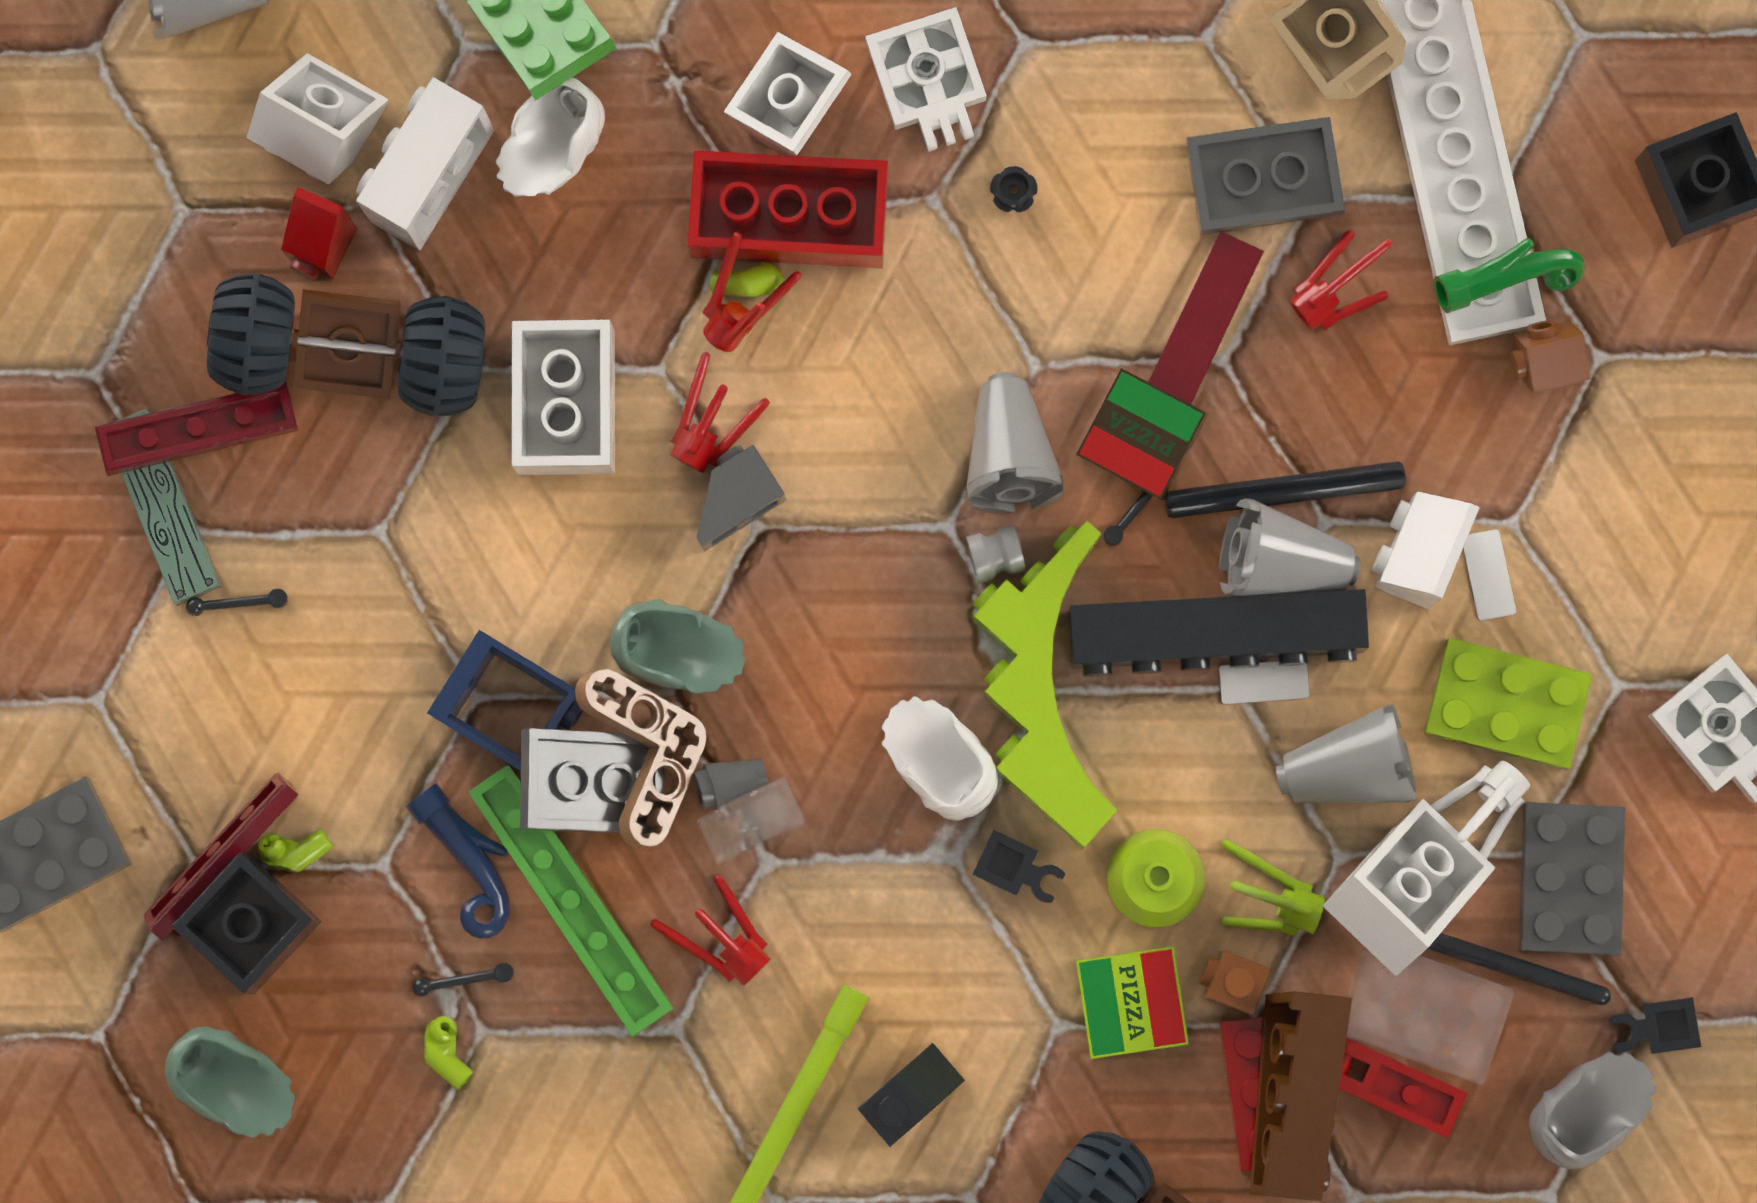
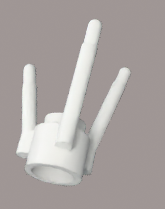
M1501 760L1493 769L1484 765L1474 777L1430 805L1439 813L1481 785L1482 788L1478 794L1485 803L1457 835V840L1460 843L1465 842L1493 810L1497 812L1502 811L1480 850V853L1486 859L1495 847L1513 814L1525 803L1521 797L1530 788V783L1524 775L1504 760Z

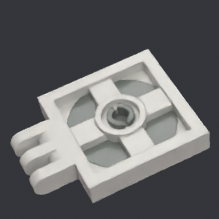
M957 7L865 36L895 130L918 123L928 152L938 149L937 139L933 133L937 129L941 130L946 146L956 143L951 127L955 123H959L960 132L964 140L974 137L965 107L984 102L987 96Z
M1726 654L1648 717L1711 793L1716 792L1732 779L1747 799L1755 804L1757 802V787L1752 783V780L1754 778L1757 779V689L1731 657Z

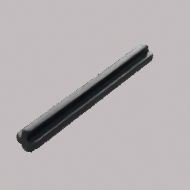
M1397 461L1168 491L1165 496V506L1168 517L1178 518L1244 509L1236 505L1245 498L1271 506L1396 490L1404 487L1406 475L1403 464Z

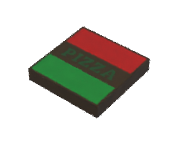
M1121 368L1076 455L1158 499L1164 500L1209 413Z

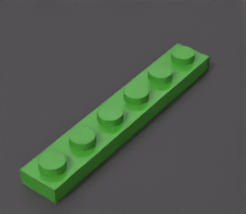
M508 764L468 791V793L631 1036L635 1037L675 1008L556 831L520 829L521 779L513 767Z

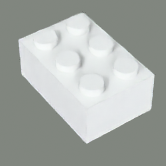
M432 77L426 88L420 86L415 91L407 108V111L410 112L401 129L395 127L389 133L382 147V152L385 155L375 170L370 168L365 172L356 190V193L359 194L356 202L371 223L419 251L494 132V128L481 104Z
M610 320L512 321V467L518 475L615 474V330Z
M1424 799L1412 808L1384 836L1323 905L1332 916L1395 976L1401 973L1433 943L1495 869L1467 840L1463 843L1458 842L1457 835L1459 832Z

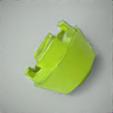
M1148 829L1129 836L1116 848L1108 865L1107 886L1113 903L1125 917L1146 927H1166L1182 921L1197 907L1204 892L1205 870L1198 852L1185 838L1168 830Z

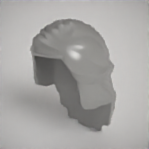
M1610 1051L1602 1057L1576 1067L1556 1087L1543 1092L1542 1099L1529 1116L1531 1138L1536 1150L1545 1159L1563 1168L1578 1169L1596 1163L1604 1155L1621 1145L1629 1132L1640 1125L1647 1113L1652 1109L1651 1096L1657 1089L1651 1081L1653 1073L1644 1062L1636 1060L1626 1052L1622 1055H1614Z

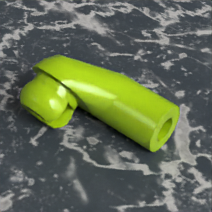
M762 262L739 272H731L724 295L741 297L770 295L785 280L777 265ZM714 271L711 275L710 290L712 293L720 271Z
M321 828L301 842L279 837L275 833H269L264 835L257 844V851L261 856V860L266 865L293 873L304 870L334 848L333 843Z
M439 1016L429 1022L424 1034V1059L434 1071L458 1091L474 1072L456 1057V1023L447 1016Z

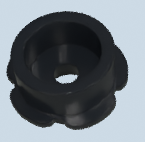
M1017 166L1005 168L1004 171L993 177L990 184V192L994 194L993 202L998 209L1004 212L1015 210V212L1021 213L1028 210L1034 202L1033 195H1036L1038 191L1035 178L1029 175L1023 168ZM1010 187H1017L1018 193L1011 194L1009 192Z

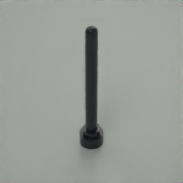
M1440 933L1427 948L1596 1005H1606L1611 999V992L1605 986L1444 933Z

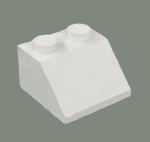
M777 32L724 113L755 140L782 155H798L852 74L847 69Z
M307 53L260 92L246 138L262 146L267 152L277 155L304 170L309 176L329 185L352 164L385 110L389 99Z
M1418 491L1410 499L1409 503L1401 500L1390 524L1391 528L1397 530L1391 547L1382 545L1372 567V572L1379 574L1374 587L1425 609H1430L1443 598L1480 507L1471 503Z

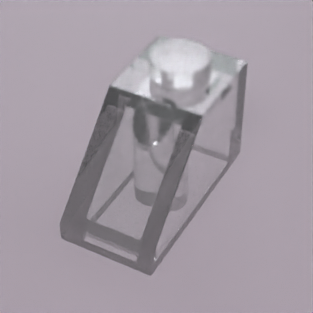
M785 777L749 792L697 820L717 865L807 825Z

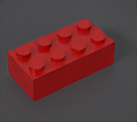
M694 150L687 245L690 256L695 259L724 260L733 233L739 232L742 235L735 261L883 269L889 176L888 161Z

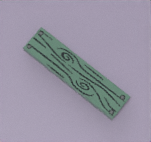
M147 408L120 420L137 417L152 412ZM169 461L121 473L173 603L178 606L187 602L190 598L199 597L222 587L172 462Z

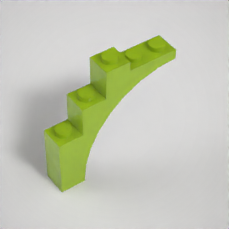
M1088 521L1079 529L1071 524L1053 544L1058 553L1047 565H1044L1039 560L1032 566L1020 581L1026 587L1022 592L1008 580L999 588L991 583L973 603V606L979 610L974 615L973 622L1015 658L1010 664L1003 658L985 677L984 681L990 686L985 691L984 696L1026 733L1022 739L1013 734L995 754L1001 761L996 767L998 774L1082 850L1118 811L1090 781L1073 753L1057 711L1052 679L1053 635L1062 600L1076 570L1101 536V532Z

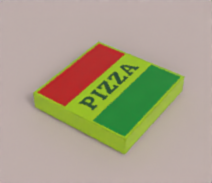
M1174 946L1075 961L1090 1059L1189 1045Z

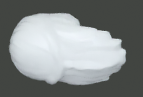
M570 78L536 101L531 95L517 110L511 126V135L504 143L501 153L496 160L500 169L497 179L504 182V191L511 193L514 197L536 196L543 193L550 195L574 177L581 169L586 156L594 151L605 123V110L600 99L579 80Z
M914 696L908 702L901 700L890 709L889 717L884 721L881 728L885 732V739L882 741V745L887 749L898 773L919 795L925 808L939 813L945 819L957 821L973 817L989 805L997 790L998 770L975 734L962 724L949 708L943 707L935 700L922 701Z

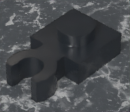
M993 830L972 875L1017 896L1022 884L1030 887L1036 899L1044 903H1052L1054 896L1045 893L1041 889L1040 881L1046 875H1053L1063 880L1065 873L1054 865H1044L1042 867L1033 865L1037 850Z
M1693 997L1643 1004L1645 1019L1636 1020L1628 1014H1617L1609 1018L1611 1025L1625 1023L1632 1029V1037L1629 1041L1614 1044V1049L1619 1052L1631 1051L1638 1046L1640 1041L1649 1040L1651 1054L1702 1047Z

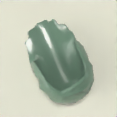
M661 599L636 602L621 612L611 632V652L618 667L627 675L645 683H653L662 687L701 694L704 692H715L722 685H731L734 682L735 675L742 674V668L745 663L742 639L734 635V628L684 606L671 605Z
M209 1026L196 1027L181 1036L170 1049L164 1070L166 1083L178 1101L189 1106L201 1117L222 1124L235 1134H242L251 1138L262 1133L272 1136L275 1129H284L287 1122L292 1118V1106L295 1100V1094L290 1089L292 1080L279 1069L268 1055L243 1043L231 1031L217 1030Z

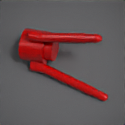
M1350 229L1345 232L1308 277L1293 288L1296 294L1289 299V303L1307 328L1313 330L1318 325H1321L1326 331L1339 320L1372 307L1388 298V293L1381 291L1334 310V307L1340 303L1335 292L1392 247L1390 240H1384L1329 284L1322 280L1316 285V282L1354 238L1355 232Z
M735 232L732 235L711 299L702 311L709 319L703 328L706 340L712 346L724 352L734 351L755 324L802 278L801 272L795 271L763 302L757 303L751 310H748L744 305L736 301L722 304L721 301L742 239V235L739 232Z
M708 352L702 353L678 429L670 441L675 444L670 455L701 473H704L708 464L717 468L719 464L716 460L731 448L770 404L767 398H763L715 447L714 444L718 437L709 432L708 429L728 391V387L722 384L707 407L699 425L693 423L690 427L710 360Z
M716 874L713 880L748 940L741 934L733 940L702 909L696 910L695 916L725 947L719 955L726 962L657 919L651 920L650 925L666 938L716 969L728 982L736 978L745 986L771 960L763 951L768 943L756 932L722 875Z

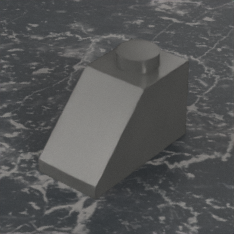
M738 445L725 452L716 460L719 466L711 472L697 533L698 542L704 552L786 501L784 491L754 445L745 450L741 445Z

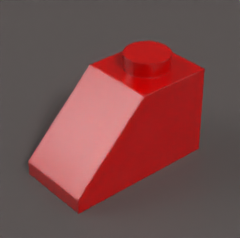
M297 187L293 196L281 250L292 261L290 268L313 280H316L319 274L333 279L357 227L342 206Z

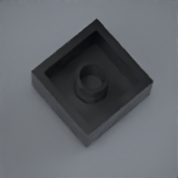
M1737 112L1646 146L1635 159L1637 168L1671 248L1757 216V158Z
M239 853L172 927L243 994H256L322 921L253 856Z

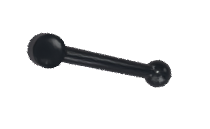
M1144 491L1117 525L1110 526L1105 530L1104 540L1108 545L1116 546L1121 543L1123 531L1153 495Z
M273 589L269 595L209 601L193 597L187 601L186 610L192 616H199L205 610L267 604L280 609L287 605L288 595L282 589Z
M500 963L493 970L429 981L424 977H419L413 981L412 991L416 996L424 997L429 994L430 990L497 979L500 982H508L514 976V969L508 963Z

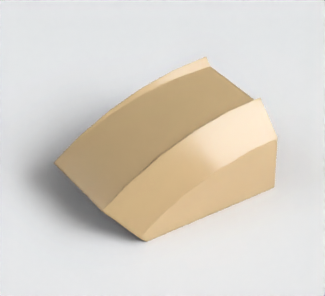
M1295 0L1268 18L1328 100L1355 99L1402 63L1406 40L1381 0Z

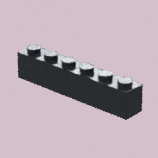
M1365 589L1070 605L1068 610L1072 669L1083 668V676L1086 677L1112 675V667L1132 666L1133 674L1161 672V664L1181 663V671H1201L1210 669V661L1226 660L1230 661V668H1253L1259 666V659L1278 658L1279 666L1308 664V656L1327 655L1328 663H1347L1357 661V653H1364L1369 649Z

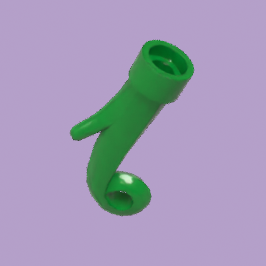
M1526 238L1509 251L1476 268L1464 272L1456 269L1435 276V294L1442 310L1445 313H1450L1469 307L1471 301L1544 274L1545 285L1548 289L1566 291L1574 287L1583 277L1585 272L1584 259L1578 252L1569 249L1528 253L1533 248L1534 243L1530 238Z

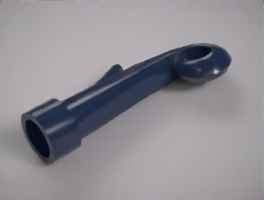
M436 783L412 800L406 808L419 825L423 823L446 847L484 892V894L470 898L463 905L460 912V921L464 930L471 936L479 939L493 937L504 928L510 915L509 898L501 878L484 851L498 856H506L508 851L504 845L488 838L465 821L449 804L450 799ZM481 906L491 907L492 919L486 924L477 922L474 918L476 908Z

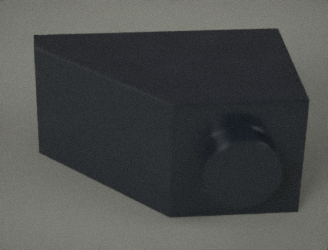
M932 1043L857 1109L888 1146L891 1147L960 1086L965 1079L935 1044Z

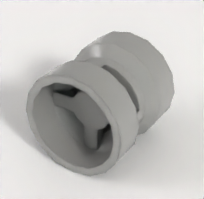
M1013 524L1000 527L996 534L984 536L978 533L966 537L971 563L978 584L993 580L994 576L998 573L1007 572L1013 575L1025 571L1020 543Z

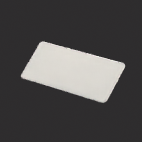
M1495 529L1469 534L1463 550L1478 619L1483 621L1514 615L1516 613V606L1499 530Z
M1279 661L1262 662L1259 663L1258 667L1234 669L1230 668V665H1222L1219 668L1221 698L1224 704L1305 699L1309 697L1307 664L1279 666Z

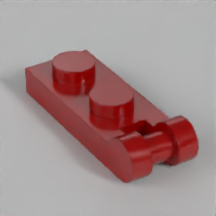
M1346 1038L1339 1090L1444 1138L1449 1137L1468 1092ZM1354 1059L1368 1064L1360 1082L1347 1076Z

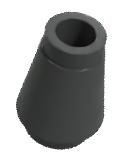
M761 758L752 761L703 764V769L693 773L696 793L703 810L714 807L718 811L759 791L761 788L768 787V778Z

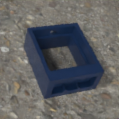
M479 630L427 714L521 771V756L457 718L460 710L495 655L563 696L562 701L544 729L562 730L564 728L571 731L582 715L583 710L576 701V688Z

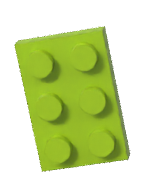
M1449 637L1446 639L1424 734L1568 770L1571 767L1592 674Z

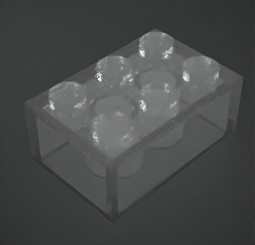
M1364 946L1346 996L1352 998L1347 1038L1472 1084L1484 1085L1516 990L1422 956H1418L1401 973L1395 976Z

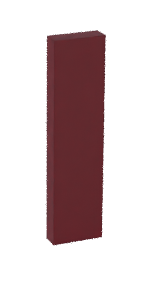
M1220 231L1149 379V383L1192 404L1264 253L1263 250Z
M286 381L279 388L264 394L242 395L234 393L94 426L107 476L298 431Z
M279 772L275 773L145 912L144 919L149 930L163 941L174 929L172 925L239 853H245L299 795L285 777Z

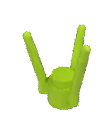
M1224 839L1221 842V846L1236 855V857L1292 889V891L1284 889L1282 894L1278 895L1252 885L1232 881L1230 883L1232 890L1277 906L1276 917L1283 919V921L1224 917L1222 919L1224 926L1276 931L1297 937L1299 930L1312 934L1315 932L1322 915L1325 897L1312 893L1313 885L1294 879L1228 839Z

